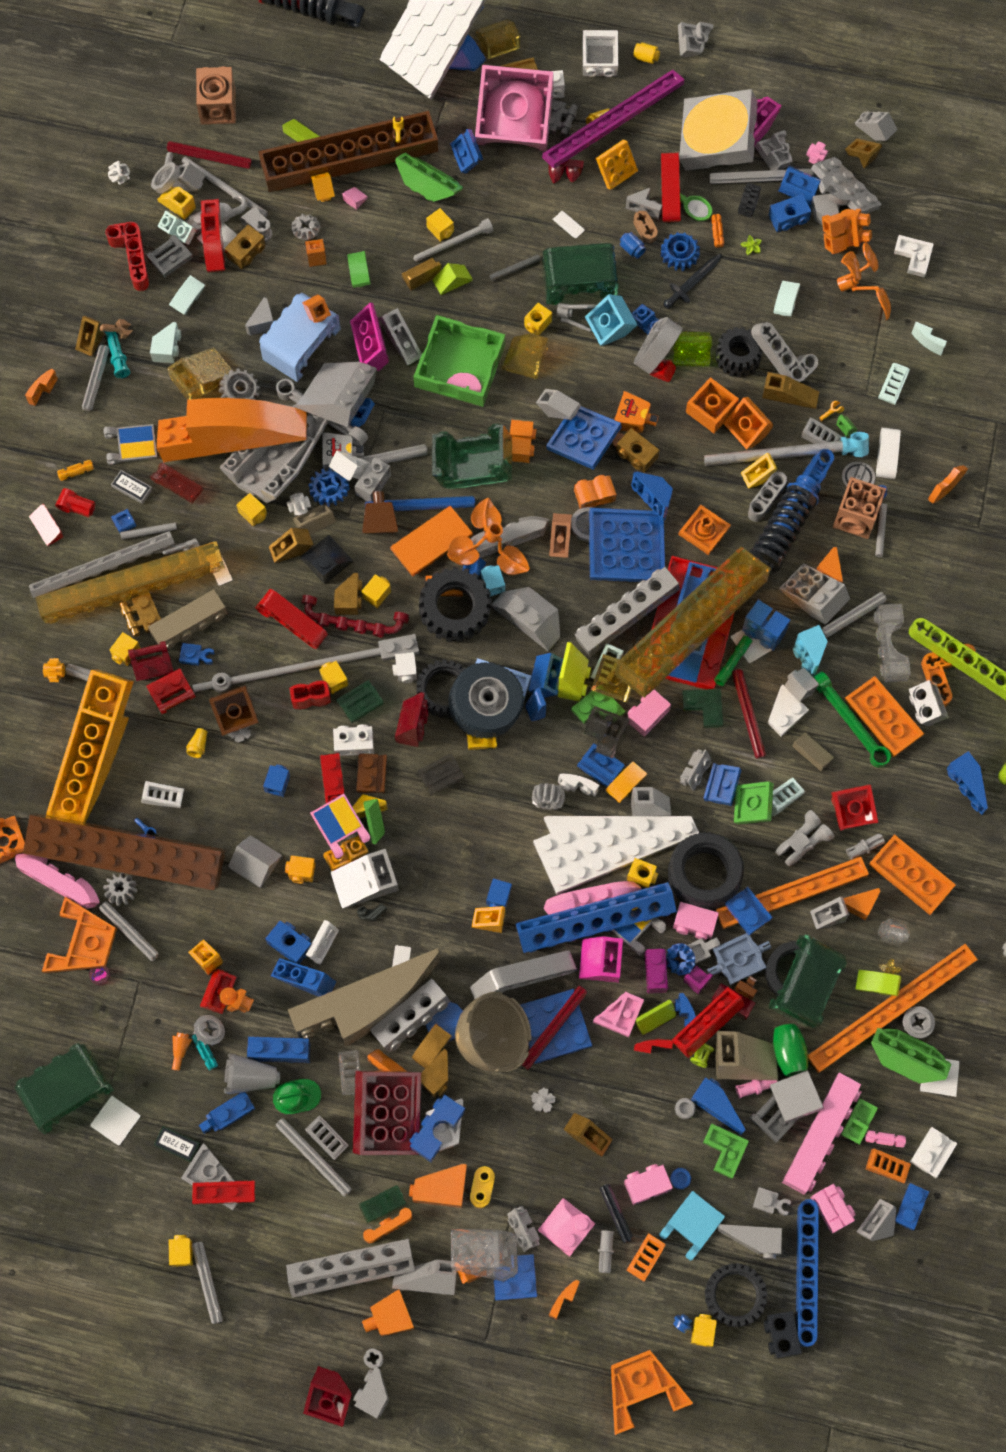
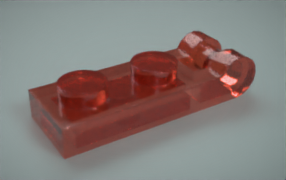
M160 463L157 472L150 476L151 480L164 486L192 504L203 491L202 486L164 463Z

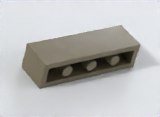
M213 589L148 626L156 643L160 644L161 641H166L169 650L177 642L189 639L198 630L206 629L212 622L222 620L227 611Z

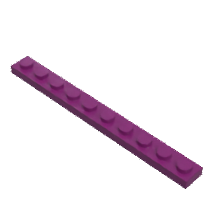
M671 70L544 152L542 159L555 169L684 85L685 79L674 70Z

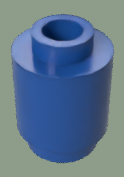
M632 232L625 233L620 238V246L631 257L638 259L646 251L644 243Z

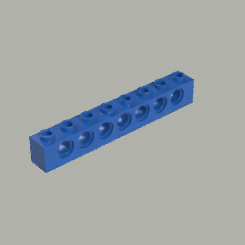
M667 882L516 923L523 953L535 952L544 947H553L563 942H572L581 937H590L596 933L609 932L618 927L631 926L633 923L640 921H649L655 917L668 916L677 911L672 890Z

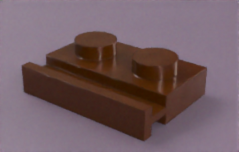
M359 754L357 793L385 794L387 755Z

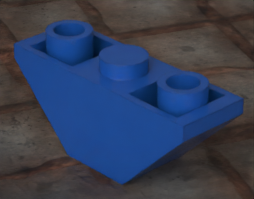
M634 472L631 487L662 521L665 520L673 488L662 477Z

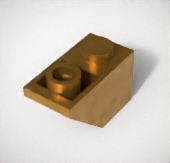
M358 573L352 574L335 590V615H358V608H362V597H359V591H362V580H359Z

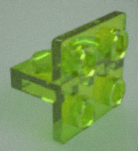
M681 332L674 343V365L710 366V350L712 345L710 333Z

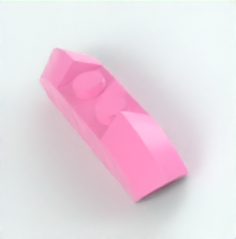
M27 854L16 855V865L22 873L67 897L81 907L89 909L100 903L95 890L87 881L82 878L75 881V878L67 873L62 875L54 865L49 864L47 866L48 858Z
M622 881L567 892L548 899L544 910L549 915L641 890V887L633 881Z

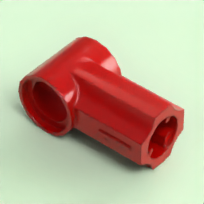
M67 488L62 489L55 504L63 512L70 513L72 511L88 518L93 515L96 505L94 501L80 497L74 491Z

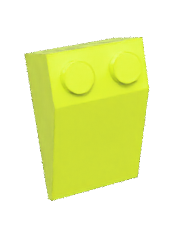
M567 642L560 672L558 697L580 701L581 696L586 695L587 685L584 683L585 678L589 679L591 667H588L589 660L569 642Z

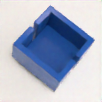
M758 600L746 616L742 631L749 638L760 640V644L764 648L774 651L785 636L790 619L775 611L770 620H766L773 609Z

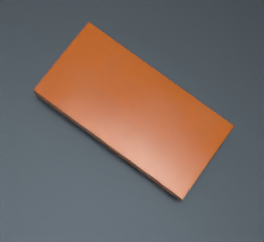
M449 506L392 545L390 549L413 577L448 552L449 545L454 538L458 536L469 538L473 534L453 508Z

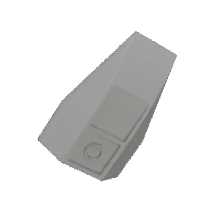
M307 412V440L234 451L220 466V469L241 490L251 493L254 497L265 503L273 501L300 473L329 420Z

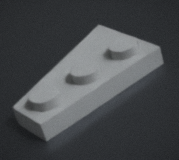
M204 1143L181 1177L182 1180L192 1186L193 1183L234 1181ZM238 1203L223 1205L234 1211Z

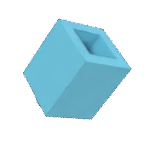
M490 565L481 570V579L485 581L486 589H489L490 596L501 594L505 591V583L499 565Z

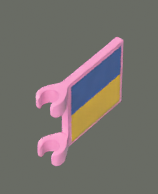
M345 794L310 813L336 858H340L343 855L338 842L357 832L363 843L370 840V835L362 825Z

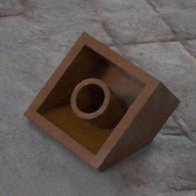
M246 685L209 699L222 736L259 723Z

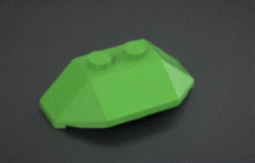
M407 153L396 157L395 161L404 184L410 187L412 191L425 196L427 200L435 202L453 196L463 189V186L454 178L423 160L411 157Z
M877 1028L871 1042L883 1066L919 1084L946 1080L952 1065L949 1061H946L944 1056L935 1047L898 1029Z

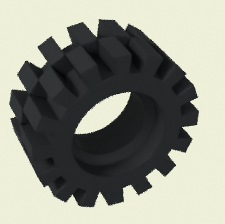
M751 183L746 184L739 204L738 214L752 218L761 192V186Z

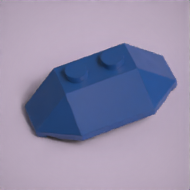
M468 34L449 67L450 69L475 71L486 61L478 45Z

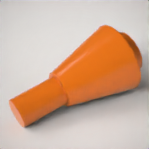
M177 1032V1036H172L174 1056L172 1069L180 1071L182 1058H184L192 1039H188L189 1034Z

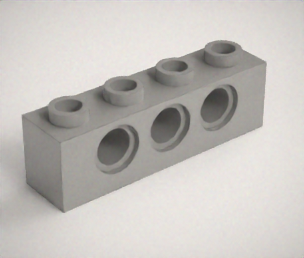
M430 979L371 1028L370 1031L389 1053L398 1049L401 1042L406 1038L412 1037L420 1026L429 1023L432 1020V1016L437 1012L446 1009L450 1000L435 981ZM426 1001H431L428 1007H423ZM416 1014L413 1020H407L409 1015ZM395 1027H400L397 1033H392Z

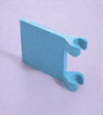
M692 1191L663 1228L659 1236L665 1240L673 1229L694 1244L686 1254V1258L692 1261L725 1216Z

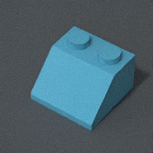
M608 294L585 316L600 346L625 337L637 326L622 296Z

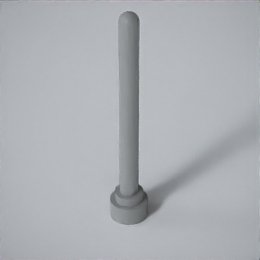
M487 218L481 221L478 227L418 253L413 259L418 262L480 233L489 234L494 231L493 226Z

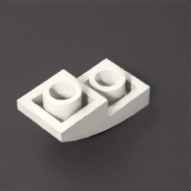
M560 774L558 777L559 785L566 791L571 790L575 792L580 787L584 794H591L594 797L599 791V784L587 778L572 774Z

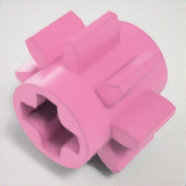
M819 141L816 145L812 143L806 154L810 158L808 162L815 164L818 161H824L828 153L825 150L826 145Z

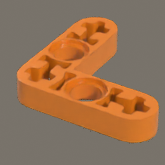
M964 644L976 652L975 648L972 645ZM948 648L949 652L955 653L953 648ZM934 652L928 653L921 662L923 672L927 681H932V677L936 675L942 679V683L937 684L939 692L940 688H942V695L947 696L945 701L943 700L944 706H947L952 700V692L943 669L953 667V665L939 656V661L931 666V664H927L928 659L931 662L937 661L938 655ZM964 658L966 663L970 662L968 658Z

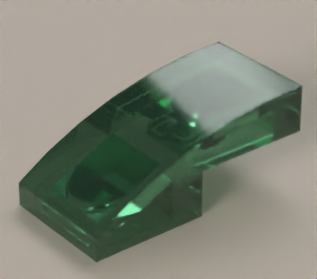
M398 1185L375 1197L361 1202L359 1207L368 1224L406 1204V1201Z

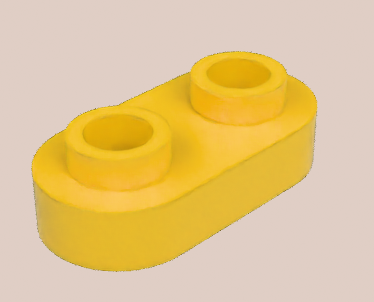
M480 1167L474 1174L470 1201L476 1208L486 1207L491 1199L495 1175L489 1167ZM481 1174H488V1179L482 1180ZM479 1193L484 1195V1199L481 1201L476 1198Z

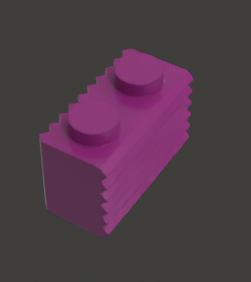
M647 949L644 956L647 993H666L668 982L665 949Z

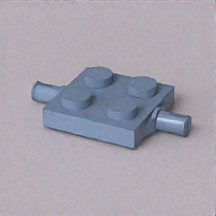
M747 933L713 948L712 951L718 965L708 968V973L715 975L722 972L731 986L766 969L761 953L771 949V945L767 941L757 946Z

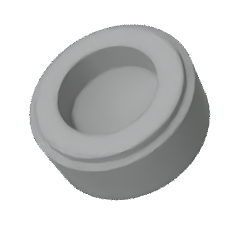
M688 1098L680 1099L675 1105V1113L681 1119H689L695 1113V1104Z

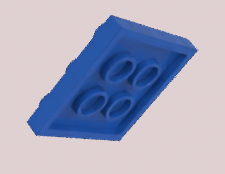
M581 406L572 420L563 419L547 443L546 448L551 452L594 470L622 426L620 422Z
M574 989L520 1005L527 1015L532 1038L528 1043L529 1049H531L571 997ZM579 1005L534 1064L592 1047Z

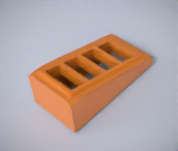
M873 1148L865 1170L904 1184L911 1164ZM877 1157L881 1158L878 1167L874 1166ZM884 1160L888 1161L886 1170L882 1169ZM892 1163H895L896 1165L893 1173H890L889 1171ZM900 1165L903 1166L901 1177L897 1176Z
M648 1234L626 1271L644 1282L666 1244ZM650 1242L658 1247V1251L649 1247L647 1243ZM645 1249L646 1251L653 1254L654 1258L652 1259L651 1257L644 1254L642 1251ZM641 1257L650 1263L649 1266L639 1261L638 1258ZM637 1264L641 1268L645 1269V1273H642L636 1268H634V1265Z

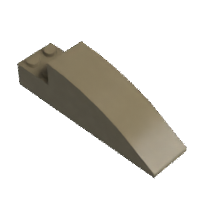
M438 948L288 1009L298 1037L311 1039L315 1036V1033L320 1031L328 1032L336 1024L345 1046L364 1037L371 1032V1028L421 987L440 961Z

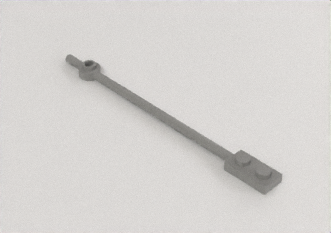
M412 634L378 641L379 648L234 677H229L225 673H217L213 676L212 681L194 684L193 690L198 692L214 689L218 693H225L233 684L318 668L328 662L337 661V663H343L381 655L382 661L395 659V654L414 652V655L419 654L416 635ZM223 679L224 683L219 684L218 681Z

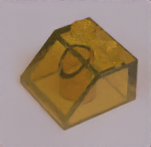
M508 19L475 30L488 59L520 48V34L514 22Z

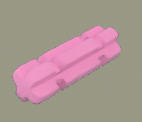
M868 1130L865 1135V1141L870 1143L875 1141L877 1144L904 1147L906 1137L882 1132L875 1133V1131Z

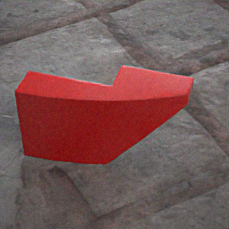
M671 1039L645 1040L635 1044L634 1051L651 1053L652 1046L672 1049L673 1042Z

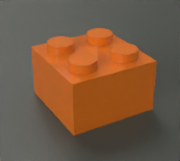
M710 377L687 402L686 413L712 433H715L737 407L739 398Z

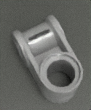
M253 207L240 217L244 227L250 225L264 236L265 241L271 239L270 222L256 207Z

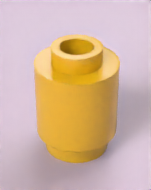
M637 43L633 56L637 60L654 64L655 61L659 60L660 51H658L657 46Z

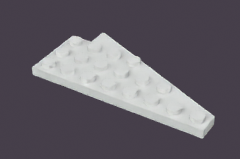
M546 816L544 821L550 834L534 840L533 843L557 895L633 863L634 858L642 860L678 845L686 837L698 834L699 831L691 816Z

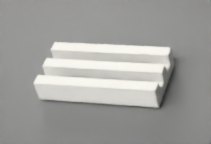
M324 920L306 955L311 960H314L315 963L321 964L339 930L333 924Z

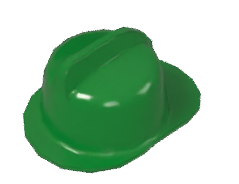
M310 1079L285 1082L279 1085L273 1094L275 1108L284 1114L309 1111L314 1109L321 1100L320 1087Z

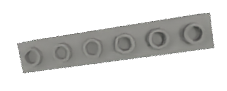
M666 567L654 571L651 575L652 577L647 581H641L635 590L625 593L619 602L609 605L606 609L607 611L601 615H596L591 620V623L587 626H581L576 631V640L589 657L680 590L679 583ZM655 585L661 586L658 591L652 590V587ZM641 596L646 598L643 602L637 601V598ZM624 608L631 609L629 613H622ZM610 619L616 620L613 625L607 624V621ZM595 630L601 631V634L598 636L591 635Z
M409 1239L286 1265L292 1298L415 1271Z

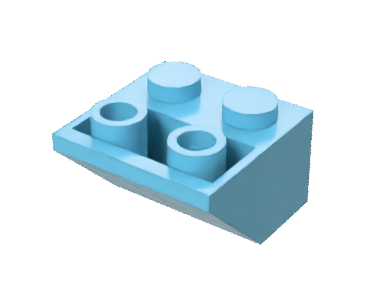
M819 625L799 633L793 648L796 658H800L802 662V669L805 668L812 677L816 674L828 642Z

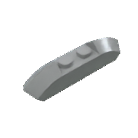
M529 516L519 518L518 523L512 522L503 528V533L500 536L502 538V550L508 545L516 546L544 536L550 519ZM484 531L471 538L473 545H476L483 538ZM485 540L476 548L479 552V557L482 558L498 552V542L490 543Z

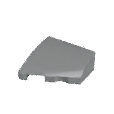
M681 22L678 25L680 57L700 55L703 52L704 44L709 38L708 35L713 29V24L699 22L697 25Z
M785 130L774 133L771 138L759 141L755 145V148L770 170H783L792 163V157L789 153L790 147L785 142V136L787 135Z

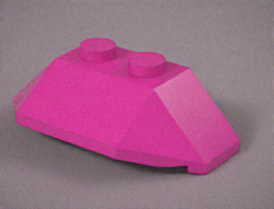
M769 97L757 100L754 147L768 132L782 107Z

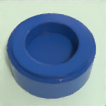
M683 1168L675 1169L670 1176L672 1186L679 1190L687 1188L691 1182L690 1173Z

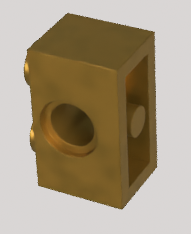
M247 225L224 248L226 258L243 269L246 265L251 264L253 258L258 253L264 250L266 246L265 239L262 234L250 225Z
M632 428L621 438L616 448L618 455L622 459H627L635 469L641 470L644 473L658 459L660 451ZM638 450L641 453L636 454L633 451Z

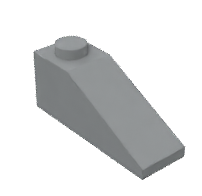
M398 308L378 318L386 335L406 365L421 358L422 353Z
M723 1224L718 1226L719 1232L751 1251L763 1255L765 1259H776V1256L781 1254L782 1228Z

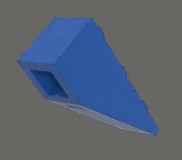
M968 751L949 764L947 773L953 781L957 782L961 793L970 799L973 809L983 815L988 807L981 767Z
M279 958L271 974L273 978L318 997L332 992L336 981L324 972Z

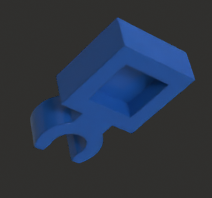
M182 643L179 661L182 664L198 666L199 662L203 661L205 664L211 665L213 664L212 659H207L206 656L209 654L214 655V650L205 649L202 651L201 645Z

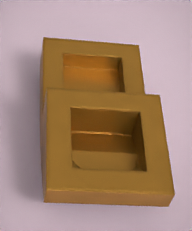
M435 1024L413 1054L412 1059L426 1068L440 1054L452 1036Z

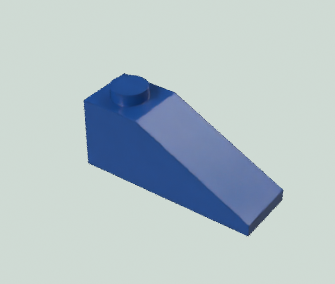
M705 1077L691 1100L729 1128L742 1135L745 1128L723 1089L719 1087L720 1084L712 1078L707 1079Z

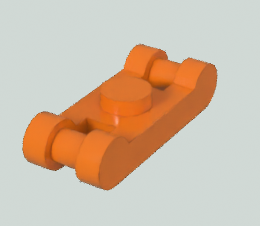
M403 1208L396 1218L391 1219L389 1217L380 1222L381 1226L379 1228L364 1231L363 1237L365 1241L372 1244L412 1220L411 1210Z

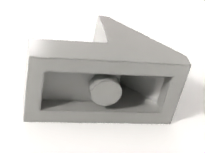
M651 188L627 197L626 209L634 212L646 211L651 218L659 220L662 205L656 201L649 200Z

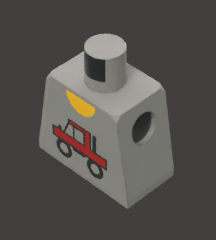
M323 433V469L325 472L328 471L337 450L355 457H364V446H353L352 436Z

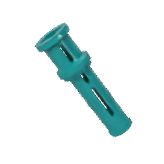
M104 331L112 355L110 361L115 368L114 375L116 378H125L130 375L131 371L127 367V357L122 353L117 333Z

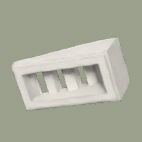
M146 781L141 803L180 808L184 789ZM150 790H153L152 797H149ZM158 791H161L160 799L156 798ZM165 792H169L168 800H164ZM173 793H177L175 802L172 801Z

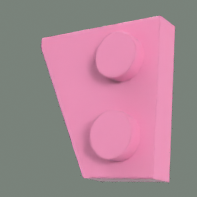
M625 992L599 1016H596L593 1023L629 1038L644 999Z

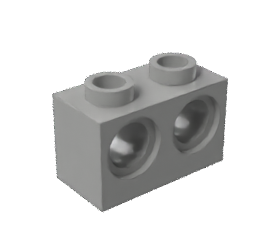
M374 457L355 485L356 496L365 501H373V492L381 491L391 476L390 465Z
M928 680L909 689L911 694L909 699L912 705L915 706L917 711L915 716L919 723L931 726L949 718L936 682ZM926 691V697L922 700V693ZM932 708V715L928 717V711Z

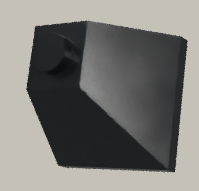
M330 535L326 536L300 557L324 584L353 562L351 557Z

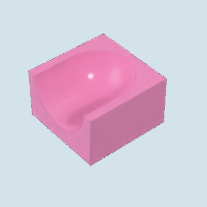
M482 65L475 133L477 144L485 145L486 143L493 142L515 143L531 146L540 151H547L554 87L553 72Z

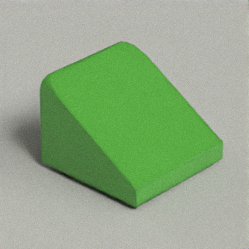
M839 415L836 425L846 437L857 432L858 429L847 416Z

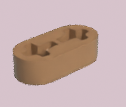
M646 211L636 212L634 215V226L644 242L653 243L657 239L658 233L654 222Z

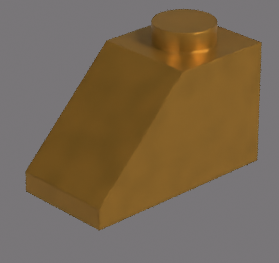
M290 528L272 543L269 549L274 563H279L304 554L313 546V542L308 529Z
M445 1049L421 1073V1085L434 1098L437 1095H443L448 1089V1052Z
M576 1113L573 1114L564 1128V1131L572 1138L601 1157L612 1142V1139L590 1119Z

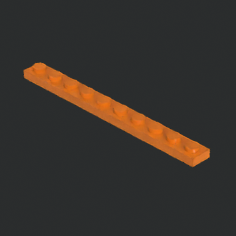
M964 944L899 990L898 996L889 997L808 1055L809 1062L819 1074L875 1034L877 1028L885 1027L978 959L968 946Z

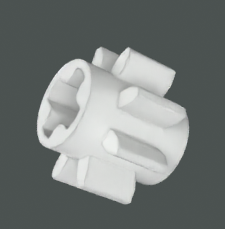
M117 161L108 167L110 169L108 176L113 183L118 182L121 185L130 179L128 176L130 170L125 163L120 164Z
M303 493L293 494L290 496L291 501H287L289 511H294V515L305 514L308 512L307 507H311L308 496L304 497Z

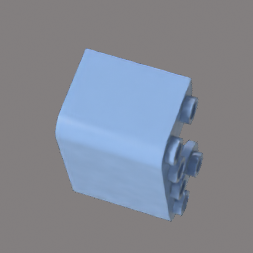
M304 293L295 295L291 305L282 311L281 317L272 323L270 330L267 334H263L259 341L263 360L296 382L303 376L300 371L303 366L306 367L308 365V358L326 336L328 338L331 337V334L336 336L341 330L339 316L329 310L331 316L327 317L324 321L318 323L311 321L302 302L311 297Z

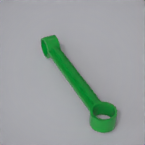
M820 671L813 676L819 683L816 690L825 695L871 754V764L876 768L885 767L891 759L890 751L885 747L878 746L834 690L830 679L824 672ZM878 751L883 752L887 757L886 762H877L874 759V753Z

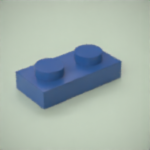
M910 1183L895 1217V1223L914 1230L929 1191Z

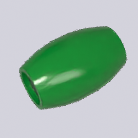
M785 1024L776 1027L773 1035V1046L776 1060L784 1075L792 1077L807 1071L808 1051L803 1035L797 1025Z

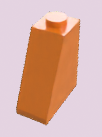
M467 1164L457 1165L415 1179V1183L410 1185L409 1196L413 1197L412 1200L415 1203L462 1208Z

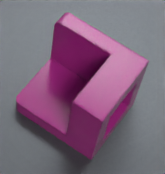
M696 965L685 976L683 982L699 994L711 981L713 975L711 973L707 975Z

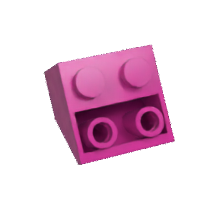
M596 937L583 939L579 979L619 983L623 938Z

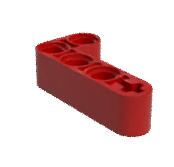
M679 152L661 153L663 222H681Z
M126 222L108 226L105 233L109 245L113 248L126 247L130 276L134 288L137 291L146 290L149 287V279L142 236L138 224Z
M272 589L267 591L255 607L260 614L267 618L273 617L313 649H317L328 635L326 630Z

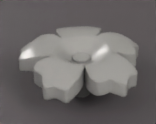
M250 726L228 733V735L232 739L235 738V742L240 743L244 741V738H250Z
M545 1088L539 1090V1094L533 1092L531 1098L535 1104L532 1108L535 1111L541 1112L543 1107L545 1113L550 1112L552 1108L551 1103L555 1102V1096L551 1093L548 1094V1089Z

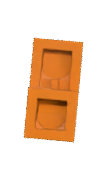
M48 370L32 384L25 395L29 404L36 406L43 391L51 392L58 379L55 370Z
M575 1280L565 1288L554 1303L549 1317L557 1319L564 1300L572 1303L580 1281Z

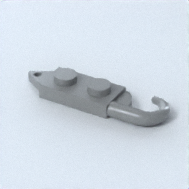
M239 194L232 196L233 199L237 198L242 201L241 205L234 209H231L226 203H220L221 223L245 211L247 199ZM201 211L189 216V220L186 222L197 229L196 234L202 232Z

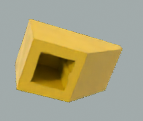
M171 187L157 199L158 202L184 220L196 209L193 196L181 187Z

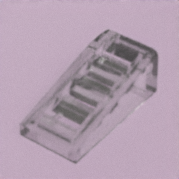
M358 1050L338 1052L342 1095L355 1094V1077L345 1078V1076H354L356 1071H360ZM355 1059L354 1062L343 1063V1060ZM356 1067V1069L344 1070V1068Z

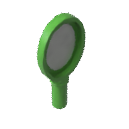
M680 193V203L684 204V210L689 217L697 221H707L710 219L712 207L706 199L700 196H689L687 198Z

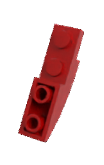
M219 199L201 201L202 214L200 216L207 273L225 271Z
M339 753L320 756L326 804L345 794Z

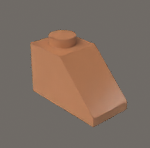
M553 513L549 556L568 558L572 515Z

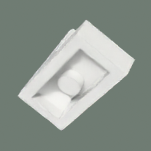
M337 450L329 467L350 481L352 477L360 479L370 462Z

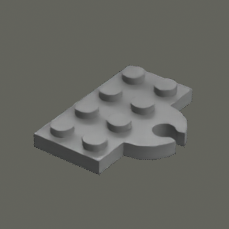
M832 157L815 163L812 166L811 170L821 179L819 184L820 192L822 194H825L826 191L830 192L827 198L829 201L838 205H847L853 210L861 209V212L864 214L878 210L882 205L877 200V197L871 194L865 188V185L859 182L853 173L842 165L839 159Z

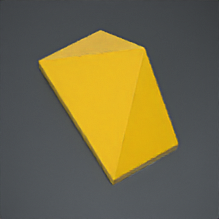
M362 794L352 807L358 818L366 816L364 801L378 798ZM378 799L380 811L388 810L386 801Z

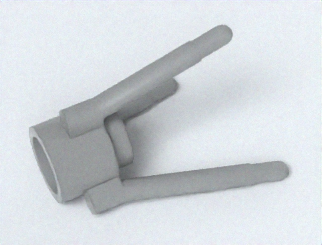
M558 303L557 317L561 318V322H566L591 332V328L572 321L568 317H572L573 309H592L597 305Z
M195 538L173 545L165 550L159 549L154 551V553H163L165 555L183 549L186 556L190 555L191 557L174 570V573H177L192 560L199 558L197 553L201 552V548Z

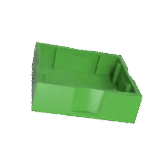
M436 315L428 336L427 347L421 355L414 374V387L484 407L505 347V334L484 328L471 327L462 322ZM469 373L479 380L481 393L469 390V386L462 388L449 384L447 381L455 374Z

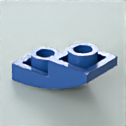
M643 304L631 313L638 327L647 335L653 325L659 320L656 318L655 312Z
M679 993L678 999H675V1010L679 1011V1017L688 1018L684 1019V1026L686 1027L696 1016L685 994Z

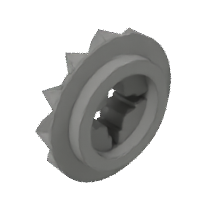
M302 213L301 216L296 217L294 222H292V232L301 240L312 239L320 231V223L311 214L304 215ZM302 223L305 225L309 224V228H303Z
M915 1006L904 1014L902 1023L904 1030L910 1036L918 1039L924 1038L934 1030L935 1019L928 1009ZM915 1018H917L918 1020L926 1019L921 1024L922 1028H920L918 1025L912 1027L913 1023L915 1022Z
M212 1015L199 1017L193 1025V1034H196L197 1041L201 1040L204 1042V1045L210 1044L213 1046L220 1043L224 1038L225 1029L222 1022ZM207 1027L213 1031L210 1035L204 1031Z

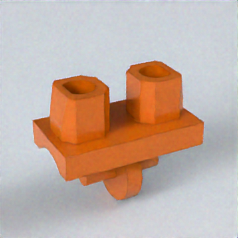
M225 988L220 992L219 996L220 1001L224 1005H229L227 1010L231 1012L239 1010L245 1013L250 1010L254 1001L245 996L246 991L243 989L235 991L233 988Z

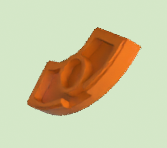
M964 465L955 467L941 483L936 485L928 500L931 503L941 500L957 485L968 468Z

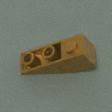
M768 372L762 398L816 409L819 391L788 376Z

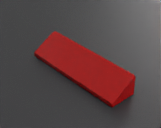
M727 987L672 1039V1042L686 1057L690 1058L744 1007L742 997Z

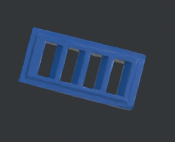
M540 688L535 689L526 703V709L531 721H536L546 716V702Z

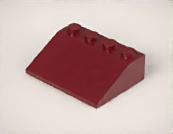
M356 1071L353 1153L358 1155H419L411 1149L412 1143H410V1139L415 1132L419 1133L421 1072Z

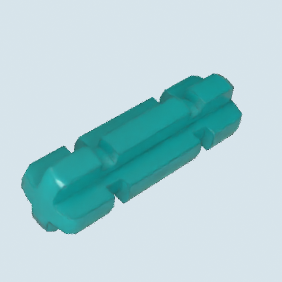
M194 1034L192 1039L195 1045L197 1044L196 1047L202 1059L206 1061V1067L208 1070L216 1068L218 1064L215 1058H213L208 1044L204 1045V1042L201 1040L197 1041V1036Z

